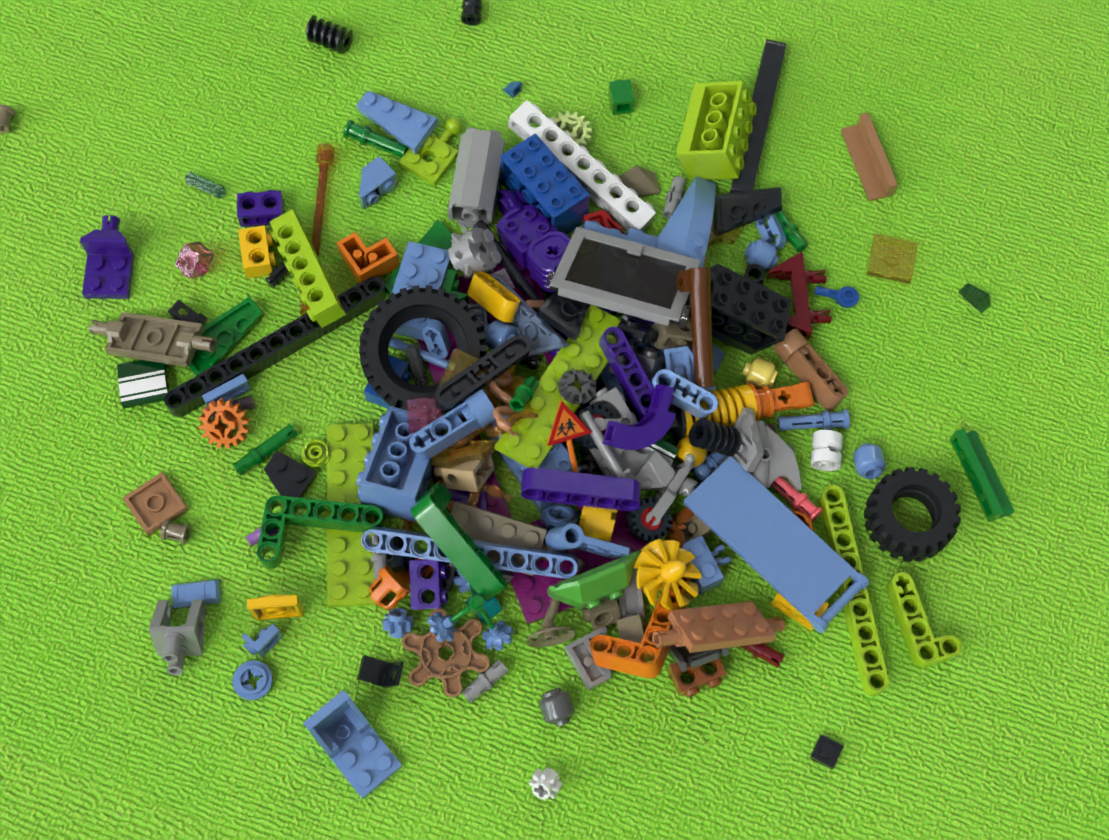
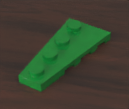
M250 296L204 326L205 331L202 336L215 337L217 346L211 347L215 348L214 352L196 350L189 366L195 376L220 363L264 317L262 311Z

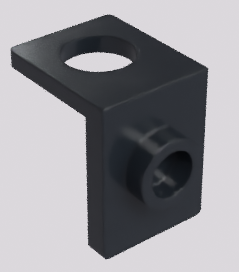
M364 655L361 659L357 680L383 688L399 686L404 662L389 663Z

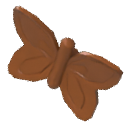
M688 507L682 509L680 513L675 512L672 515V521H669V524H672L671 529H667L668 534L664 538V541L674 540L680 542L679 548L683 547L685 541L684 533L680 530L686 528L684 523L688 522L694 515Z

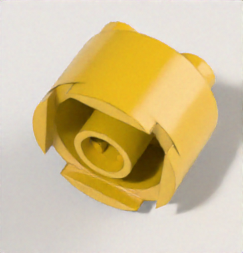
M583 506L579 526L583 530L584 535L610 542L617 510Z

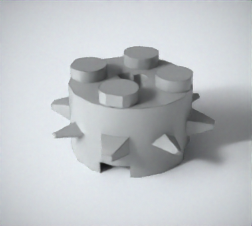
M462 225L463 234L452 233L451 235L452 247L448 249V253L453 267L456 270L460 269L465 274L464 278L472 279L475 271L493 274V268L501 262V255L493 241V233L489 229L483 230L477 227L467 231L465 226Z

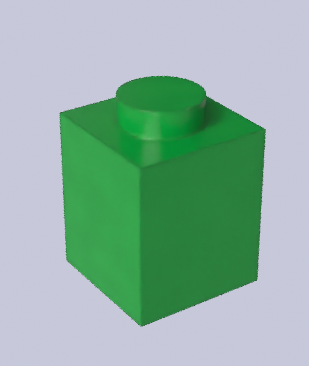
M616 80L609 82L608 95L612 115L633 113L634 96L631 81Z

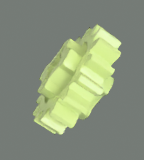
M568 110L566 115L558 112V118L551 117L557 123V126L563 132H568L579 146L587 148V143L591 142L592 128H590L589 121L585 122L584 115L577 117L576 111L573 115H570ZM547 138L550 142L555 141L553 138Z

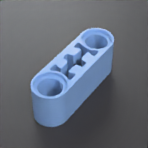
M662 369L658 371L650 381L653 389H655L656 384H659L658 378L664 379L669 387L673 388L675 386L672 404L697 418H706L717 408L718 401L712 393L670 370ZM682 391L685 392V394H684L685 398L681 396V395H682ZM700 401L706 402L709 409L704 410L701 408Z

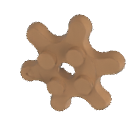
M438 608L434 609L429 615L430 617L436 612H441L443 616H447V613L443 609ZM470 619L462 627L455 628L454 638L450 642L446 639L441 643L438 642L436 639L438 633L432 634L431 631L422 636L415 633L405 634L402 638V646L408 651L416 652L419 656L418 666L409 673V682L413 686L419 687L424 685L430 678H438L443 682L444 692L448 697L455 698L459 696L462 692L460 677L464 671L474 670L482 673L488 670L490 666L487 656L478 654L472 649L473 639L482 632L480 621ZM444 647H448L453 651L452 656L448 660L442 659L439 656V651Z

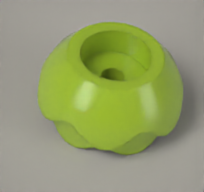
M319 439L307 442L302 448L303 461L311 467L325 465L331 456V453L329 454L330 446L327 442Z

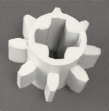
M547 767L543 771L537 769L529 785L533 786L532 791L536 797L545 800L549 796L555 799L563 783L559 781V774Z

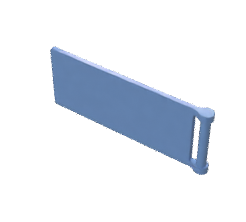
M732 457L724 461L683 502L796 608L819 633H823L828 628L830 621L861 589L864 590L870 584L864 575L853 569ZM850 577L854 583L820 618L814 613Z

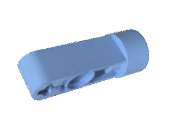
M482 389L466 398L464 403L414 433L409 441L411 449L421 460L432 458L476 429L484 428L495 421L492 403ZM465 417L467 421L463 423L461 419ZM442 430H448L446 435L438 436Z

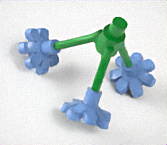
M457 569V573L460 576L454 577L453 582L455 585H460L458 587L460 592L465 593L469 590L472 598L468 602L467 607L454 616H443L441 612H436L433 616H430L428 623L433 625L430 627L431 633H438L436 639L440 643L445 639L450 642L454 638L455 627L453 625L456 624V620L469 612L472 614L480 613L488 624L489 631L482 633L483 640H487L485 643L486 648L491 650L495 645L496 650H502L504 648L503 642L506 644L511 643L512 638L509 635L514 633L513 628L506 626L507 624L503 620L498 621L497 624L492 622L484 608L485 602L483 597L478 596L474 588Z

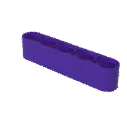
M609 327L599 338L600 348L639 420H642L647 414L649 407H644L641 404V397H646L651 403L654 389L622 330L618 327ZM607 335L614 336L616 344H610L607 341ZM618 356H624L628 361L627 365L620 364ZM630 376L638 379V386L631 385L629 381Z
M527 468L522 472L521 496L534 501L634 511L640 507V482L620 477Z

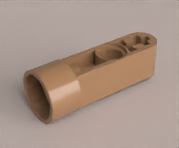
M793 329L785 334V340L773 346L775 353L802 383L810 382L812 395L823 408L834 410L847 396L848 390L846 386L812 348L798 329Z

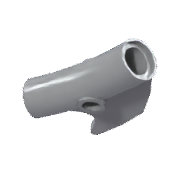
M756 421L764 455L754 472L749 473L766 489L769 488L776 478L785 477L799 491L802 486L794 452L774 431L765 425V421Z

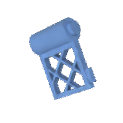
M567 524L550 529L545 536L546 546L556 552L575 548L612 559L627 556L630 550L628 547L585 536L583 530L576 524Z

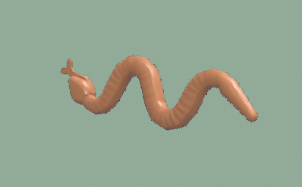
M507 371L502 374L504 378L498 377L488 387L491 393L507 404V406L494 408L493 416L496 419L497 426L504 431H509L510 436L513 437V435L517 436V434L511 430L510 421L502 416L514 415L516 413L509 406V402L513 397L499 388L508 387L513 382L512 375Z

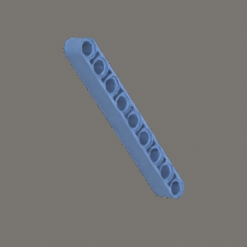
M373 527L367 530L361 538L363 547L368 551L452 563L427 533ZM370 533H375L379 536L380 542L378 545L370 542ZM395 536L403 539V548L394 546L393 538ZM418 540H424L427 543V551L423 552L417 548ZM473 540L496 569L567 579L573 577L579 567L577 557L570 553ZM489 551H498L501 559L496 562L492 561L488 555ZM513 554H522L525 558V563L522 565L515 564L512 558ZM546 557L549 560V567L540 568L537 565V558ZM564 560L571 561L574 569L570 572L564 571L561 568V562Z

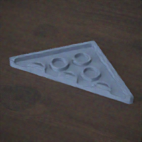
M492 276L521 300L513 322L507 324L513 325L517 330V335L525 336L531 342L530 353L527 357L568 347V343L549 324L537 316V313L499 276Z

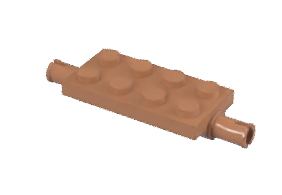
M753 601L670 610L668 619L672 624V630L655 631L652 635V641L657 648L671 645L676 647L686 646L690 653L774 642L775 632H783L785 630V622L781 616L765 618Z

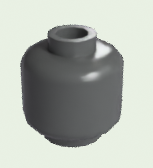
M560 687L543 693V698L539 701V707L545 722L555 723L556 727L570 722L569 717L574 714L575 708L568 691H561Z

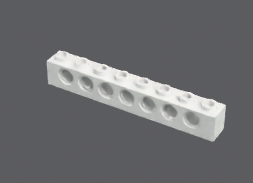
M526 100L509 116L508 127L523 140L536 133L590 194L589 198L627 231L629 228H637L644 231L653 221L656 212L652 205L641 200L635 190L625 186L616 174L610 173L600 160L594 159L584 146H579L568 132H563L552 118H547L541 112L537 105L531 104ZM530 124H537L539 127L534 128ZM550 137L553 138L555 141L550 142L546 138ZM567 151L571 153V155L566 156L562 152ZM583 165L587 167V169L582 170L578 166ZM599 179L603 181V184H598L594 180ZM615 193L620 198H613L610 194ZM627 208H634L636 212H629Z

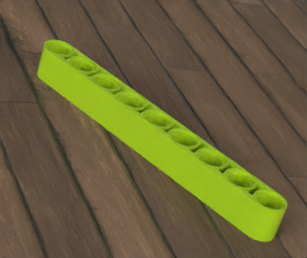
M829 485L824 489L819 498V505L823 509L821 514L829 547L846 562H849L853 569L864 575L843 489L837 485ZM826 495L834 496L837 501H829ZM832 517H838L842 524L834 523ZM837 539L844 540L847 543V547L840 546ZM850 577L839 587L840 596L848 589V584L854 583ZM866 587L864 590L861 589L843 609L861 687L867 695L877 696L887 688L889 679ZM853 607L860 608L863 611V616L856 615ZM859 631H865L869 636V640L862 639L859 636ZM864 654L871 655L874 658V664L867 663ZM870 678L877 679L880 683V688L873 687L870 683Z

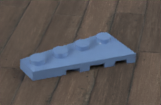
M367 91L356 105L357 110L373 123L380 125L389 135L392 134L401 144L408 146L415 154L418 153L439 123L437 117Z

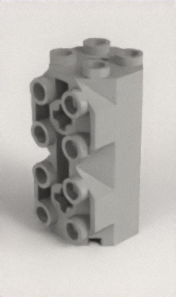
M470 127L466 129V133L461 135L448 206L449 219L453 221L455 218L461 227L464 225L466 228H473L474 224L480 220H484L489 226L492 225L495 218L497 192L501 182L500 156L505 151L504 139L500 137L501 134L496 130L485 131Z

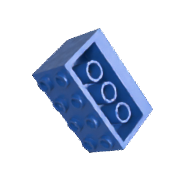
M536 133L500 156L501 184L506 190L512 192L518 190L523 195L526 204L534 205L559 232L567 235L575 230L576 227L584 224L582 217L588 214L590 194Z

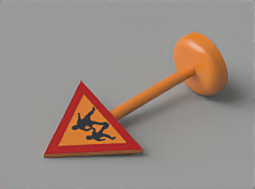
M560 400L546 446L566 441L572 472L579 473L572 439L592 432L562 400Z

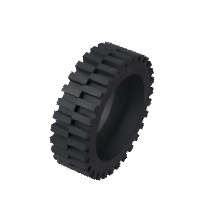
M419 285L412 286V289L409 290L402 288L399 293L394 294L393 292L388 295V299L385 301L381 300L377 304L378 307L375 310L372 309L368 320L365 321L363 332L360 335L359 346L361 366L369 385L387 404L427 415V413H440L443 410L435 404L436 390L487 353L486 335L482 330L483 325L476 318V312L473 308L470 310L467 306L468 303L465 300H459L453 292L449 294L443 288L439 287L438 290L432 289V286L426 285V288H419ZM416 318H430L440 321L451 331L457 343L458 356L454 369L444 380L430 386H416L407 383L395 373L389 361L388 348L394 332L405 322ZM481 369L479 370V375L483 373Z

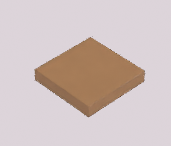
M163 472L122 498L148 537L160 530L166 519L173 521L189 511Z

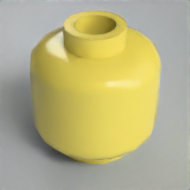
M755 358L752 363L747 362L743 375L746 376L745 382L753 384L757 389L761 386L772 388L778 371L775 370L776 368L773 363L761 358Z

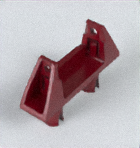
M803 252L769 270L767 279L778 278V280H788L791 282L795 315L788 316L786 333L793 329H798L806 340L809 341L812 334L811 324H830L831 316L829 314L831 310L812 311L809 308L806 284H826L827 276H824L826 270L806 271Z

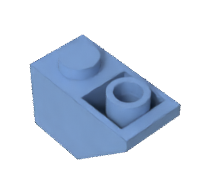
M380 156L362 168L359 197L361 206L364 209L369 205L375 204L386 192H391L397 185L396 173Z

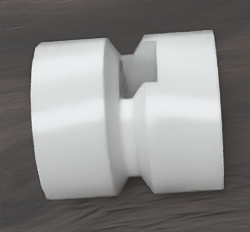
M819 430L813 433L812 468L821 471H836L841 468L842 454L839 452L842 450L843 435L832 430Z

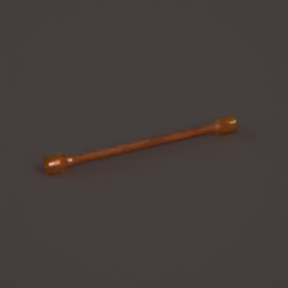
M327 143L319 144L316 153V163L319 164V179L312 245L318 257L327 172L329 165H333L334 147ZM301 300L300 315L303 316L307 313L306 310L310 308L308 305L305 306Z

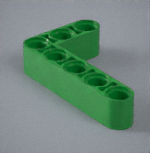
M437 482L417 499L410 509L411 514L479 596H482L488 602L508 587L507 582L448 512L446 507L452 497L446 487Z
M279 495L272 496L265 504L257 556L265 568L274 569L278 567L283 558L288 525L365 533L373 527H384V516L381 509L373 505ZM277 506L284 507L279 513L272 512ZM299 509H307V512L304 515H296V512ZM324 511L331 512V515L327 518L320 517V514ZM349 513L355 515L353 520L346 521L343 519ZM371 516L379 517L376 523L367 522ZM275 528L279 529V533L277 535H268L270 530ZM267 552H275V556L273 558L264 559V556Z

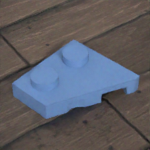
M688 346L663 349L666 369L695 384L693 354ZM715 385L714 387H701L706 391L716 390Z

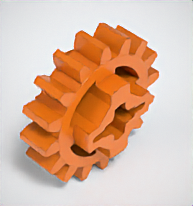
M223 398L217 400V403L213 400L208 404L209 407L203 408L202 412L204 414L199 417V420L203 423L199 426V429L205 430V433L202 435L203 438L207 436L210 438L208 444H212L215 441L217 442V448L225 444L226 449H229L232 444L238 446L241 443L240 440L244 441L247 437L245 433H248L250 427L246 424L251 419L244 417L247 410L241 411L239 409L241 403L233 405L231 398L226 403ZM216 411L215 418L211 420L213 412ZM239 427L237 434L233 436L234 429Z

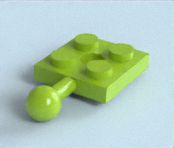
M457 118L448 119L445 123V131L439 139L430 134L418 153H413L409 148L399 161V165L435 187L458 156V150L446 143L452 135L460 133L462 129L461 122ZM426 155H433L435 157L431 162L423 160Z

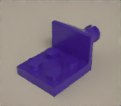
M108 215L102 217V229H95L80 238V243L87 253L82 295L84 298L129 299L134 254L126 238L119 232L120 219L110 215L109 222Z

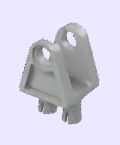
M204 599L192 600L186 624L171 627L172 608L171 606L168 607L169 600H158L149 633L158 656H162V659L168 662L167 673L171 675H181L183 673L186 655L203 654L206 614Z

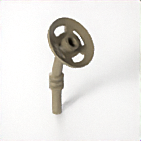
M578 559L579 567L574 576H577L585 566V563ZM551 599L543 624L541 625L542 629L527 638L529 646H553L564 643L575 636L573 628L556 626V623L553 622L561 601Z

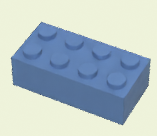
M408 241L392 293L397 294L402 288L409 290L412 289V286L419 285V288H426V285L432 286V289L437 290L439 287L442 288L447 270L452 269L453 266L448 250ZM430 318L409 320L402 324L394 334L425 341L422 330Z

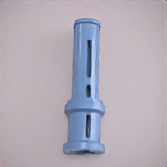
M843 409L842 412H828V410H825L821 414L778 416L779 431L810 428L830 430V428L842 427L846 430L850 426L847 409Z

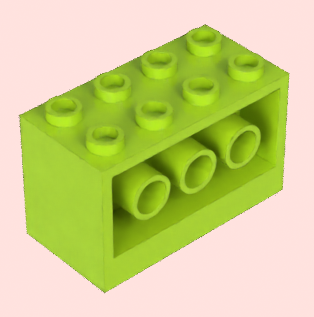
M743 81L694 84L676 154L690 180H694L696 176L703 179L739 178L740 171L744 168V154L748 150L749 133H752L753 116L757 112L756 103H753L750 91L746 88Z

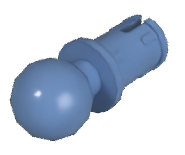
M712 452L706 457L705 463L694 468L693 472L696 479L700 481L706 480L712 474L711 469L716 470L719 467L718 465L727 456Z

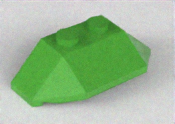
M639 550L627 556L549 586L547 594L553 599L580 610L586 607L588 610L595 609L602 605L601 601L608 598L611 601L617 600L624 596L623 592L626 591L635 570L634 563L640 552Z

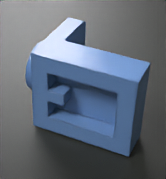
M272 624L269 628L265 627L260 631L255 642L246 633L241 637L246 642L243 646L253 656L258 653L263 658L283 635Z

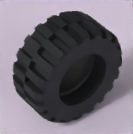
M906 467L904 471L899 468L894 470L891 475H885L877 483L867 499L864 518L868 519L865 523L866 530L872 531L870 535L873 543L877 541L880 544L878 548L882 552L887 550L891 552L890 557L897 559L901 556L903 561L911 562L913 558L917 562L924 561L927 557L932 558L942 551L955 536L961 518L958 516L961 512L960 504H955L958 497L955 492H950V484L947 481L944 483L940 481L938 474L933 473V475L927 473L928 470L920 468L919 471H915L914 467ZM902 497L913 498L921 502L930 513L932 520L931 528L925 532H914L904 528L893 515L892 502Z

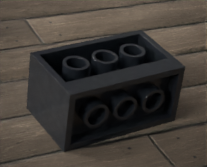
M720 264L710 268L712 334L714 338L750 355L785 340L791 299ZM690 294L681 314L683 316L691 317Z

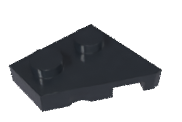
M277 450L264 468L266 475L280 496L303 498L317 476L316 471Z

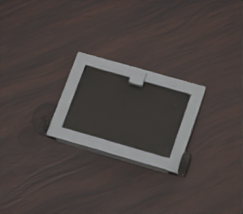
M576 227L556 272L549 273L546 285L550 286V290L557 291L559 296L667 326L669 323L676 324L679 328L685 329L691 311V306L686 305L690 291L680 292L678 290L677 274L679 271L689 270V268H699L701 260Z

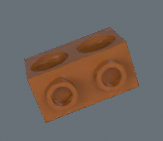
M717 659L693 669L688 666L685 672H682L676 663L670 664L667 670L678 696L686 695L689 698L700 693V688L708 686L711 689L723 683L722 680L727 674L721 660ZM703 666H713L715 674H706L703 671ZM684 673L689 674L693 682L691 684L683 683L680 675Z

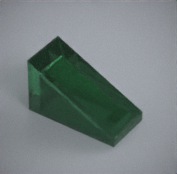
M969 283L959 290V293L981 314L991 306L990 294Z

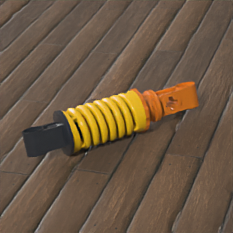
M810 382L769 389L767 386H761L759 389H756L753 384L745 383L733 388L709 391L717 398L718 405L716 410L705 419L733 427L744 407L753 410L755 421H760L761 417L771 418L774 412L811 407L815 404ZM700 401L701 408L708 410L707 403ZM672 404L668 412L674 413L676 416L668 431L672 430L675 437L680 440L689 436L692 425L700 418Z

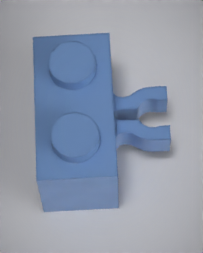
M703 536L684 543L682 549L691 552L695 556L689 563H693L702 576L701 579L691 578L693 583H697L698 594H703L720 586L724 577L718 565L724 566L731 562L729 556L724 559H714L718 553L724 551L723 544L716 547L711 553Z

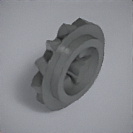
M573 368L569 372H564L563 376L559 379L558 390L567 402L584 404L594 397L596 381H594L592 374L586 373L584 369L575 370ZM575 379L578 381L579 384H583L581 386L580 393L579 390H577V388L573 386Z

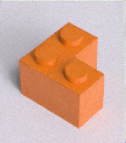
M354 232L336 242L340 257L358 283L372 276L381 278L400 265L398 253L387 238L367 248L358 234Z

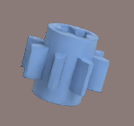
M403 608L391 609L388 614H385V619H383V631L389 630V635L392 638H403L405 634L411 632V627H413V616H407V611Z

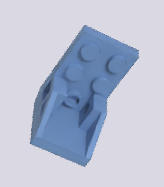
M345 690L303 722L362 799L366 798L403 767L373 730Z

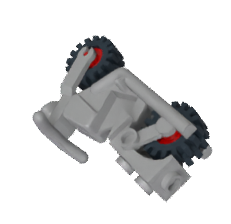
M605 387L595 393L596 399L592 400L589 406L576 414L592 433L577 437L575 440L577 442L580 441L581 446L588 447L587 449L590 450L604 476L637 480L640 482V491L660 489L653 498L640 500L639 509L628 511L630 513L626 515V519L629 520V523H626V527H630L629 533L631 535L634 534V538L637 540L641 539L642 542L663 538L662 536L668 534L667 529H671L672 524H669V521H672V516L669 517L668 515L671 512L669 506L676 498V495L682 493L685 497L691 494L696 489L694 486L698 484L697 481L686 477L694 467V456L687 454L684 462H673L671 467L658 452L642 454L635 450H624L602 444L609 420L625 425L638 422L635 414L627 407L624 395L616 387L610 391Z

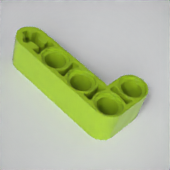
M905 572L895 574L887 584V592L913 664L920 668H926L955 658L961 652L962 645L960 640L953 635L934 638L912 577ZM903 604L910 605L913 613L905 611ZM917 627L921 631V636L915 635L911 628ZM943 644H948L952 648V653H947L943 649ZM920 650L927 651L929 659H924L920 655Z

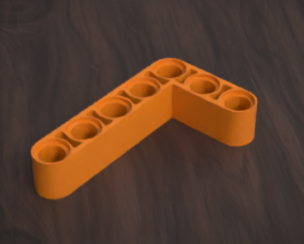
M681 578L684 582H691L690 578ZM678 586L680 593L689 600L691 594L683 587ZM669 589V596L674 610L686 609V606L679 607L675 594ZM663 590L641 643L607 635H596L591 639L589 645L593 661L597 666L644 678H654L659 675L671 646L655 647L652 635L655 631L672 630V624L668 619L670 610H667L660 604Z

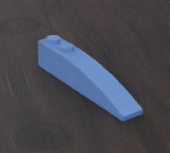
M698 176L695 177L659 235L656 245L657 249L701 260L699 268L703 267L714 213L716 183ZM653 257V264L676 279L678 272L686 269L684 265Z

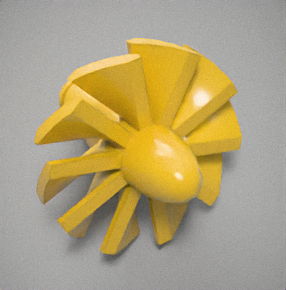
M657 539L640 550L641 553L634 563V568L638 569L637 587L638 589L642 588V592L646 594L652 605L656 603L658 590H663L660 604L667 610H674L669 596L670 589L675 594L679 607H684L689 604L690 600L680 593L678 586L683 587L693 597L698 595L697 583L684 582L681 578H702L693 563H689L695 556L691 552L679 548L680 542L661 541V539Z

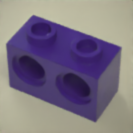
M268 190L266 192L247 191L245 193H237V218L241 227L271 226L270 221L285 213L284 199L281 191Z
M436 560L409 561L411 610L445 608V603H448L447 588L444 589V579L447 578V565L443 564V561ZM427 566H432L434 569V575L430 579H427L424 574ZM429 590L435 593V600L432 603H428L425 599V595Z

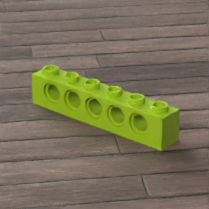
M291 209L270 221L273 229L270 233L275 242L280 244L277 247L283 258L287 259L284 262L290 274L293 273L295 276L292 278V281L296 288L302 291L299 296L304 305L309 306L310 309L306 311L312 322L317 321L323 328L345 316L346 313L310 238L294 210Z

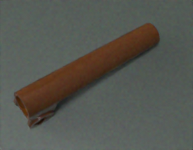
M710 267L689 268V270L678 272L677 287L680 292L690 291L695 385L699 387H714Z

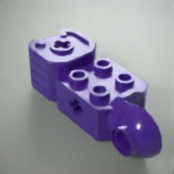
M499 190L497 192V204L504 215L497 224L499 243L506 248L507 252L524 270L527 268L530 270V276L544 291L554 292L556 287L550 286V283L571 239L565 233L559 232L534 205H527L523 195L518 190L513 192L510 190ZM578 250V252H577V255H576V257H575V259H574V261H573V263H572V266H571L569 272H570L571 269L575 266V264L579 261V250Z

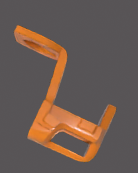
M415 558V560H429V559ZM384 566L378 571L379 577L369 588L370 598L377 605L391 610L410 592L408 587L410 586V570L394 572L390 566ZM427 566L424 573L426 578L433 572L432 566ZM390 591H393L396 597L390 602L385 596Z

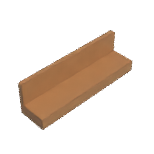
M869 114L860 115L857 125L842 128L841 134L869 201L893 196L898 186Z

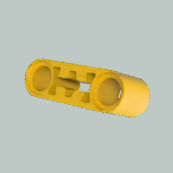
M480 271L474 272L467 294L498 320L512 323L521 302L520 298L491 275Z

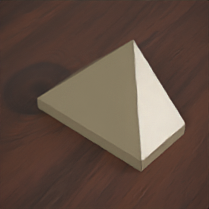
M636 165L619 176L625 186L636 191L638 197L660 194L656 173Z

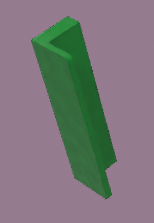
M965 429L955 431L950 438L951 444L988 522L1013 514V507L977 432L971 431L966 433Z

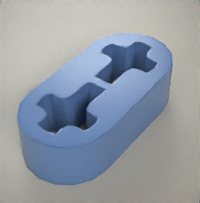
M772 214L757 220L756 226L762 240L775 246L777 250L782 249L786 243V236L777 216ZM765 218H770V219L767 221L769 227L766 226V225H764V223H766V219H765ZM773 235L778 237L776 238V244L772 243L774 241Z
M430 319L422 330L426 346L432 356L440 359L445 358L451 348L446 328L440 321Z

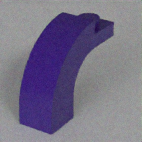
M656 384L647 414L635 424L625 425L609 420L602 444L624 450H638L649 447L659 441L668 432L676 414L668 412L674 400V388Z

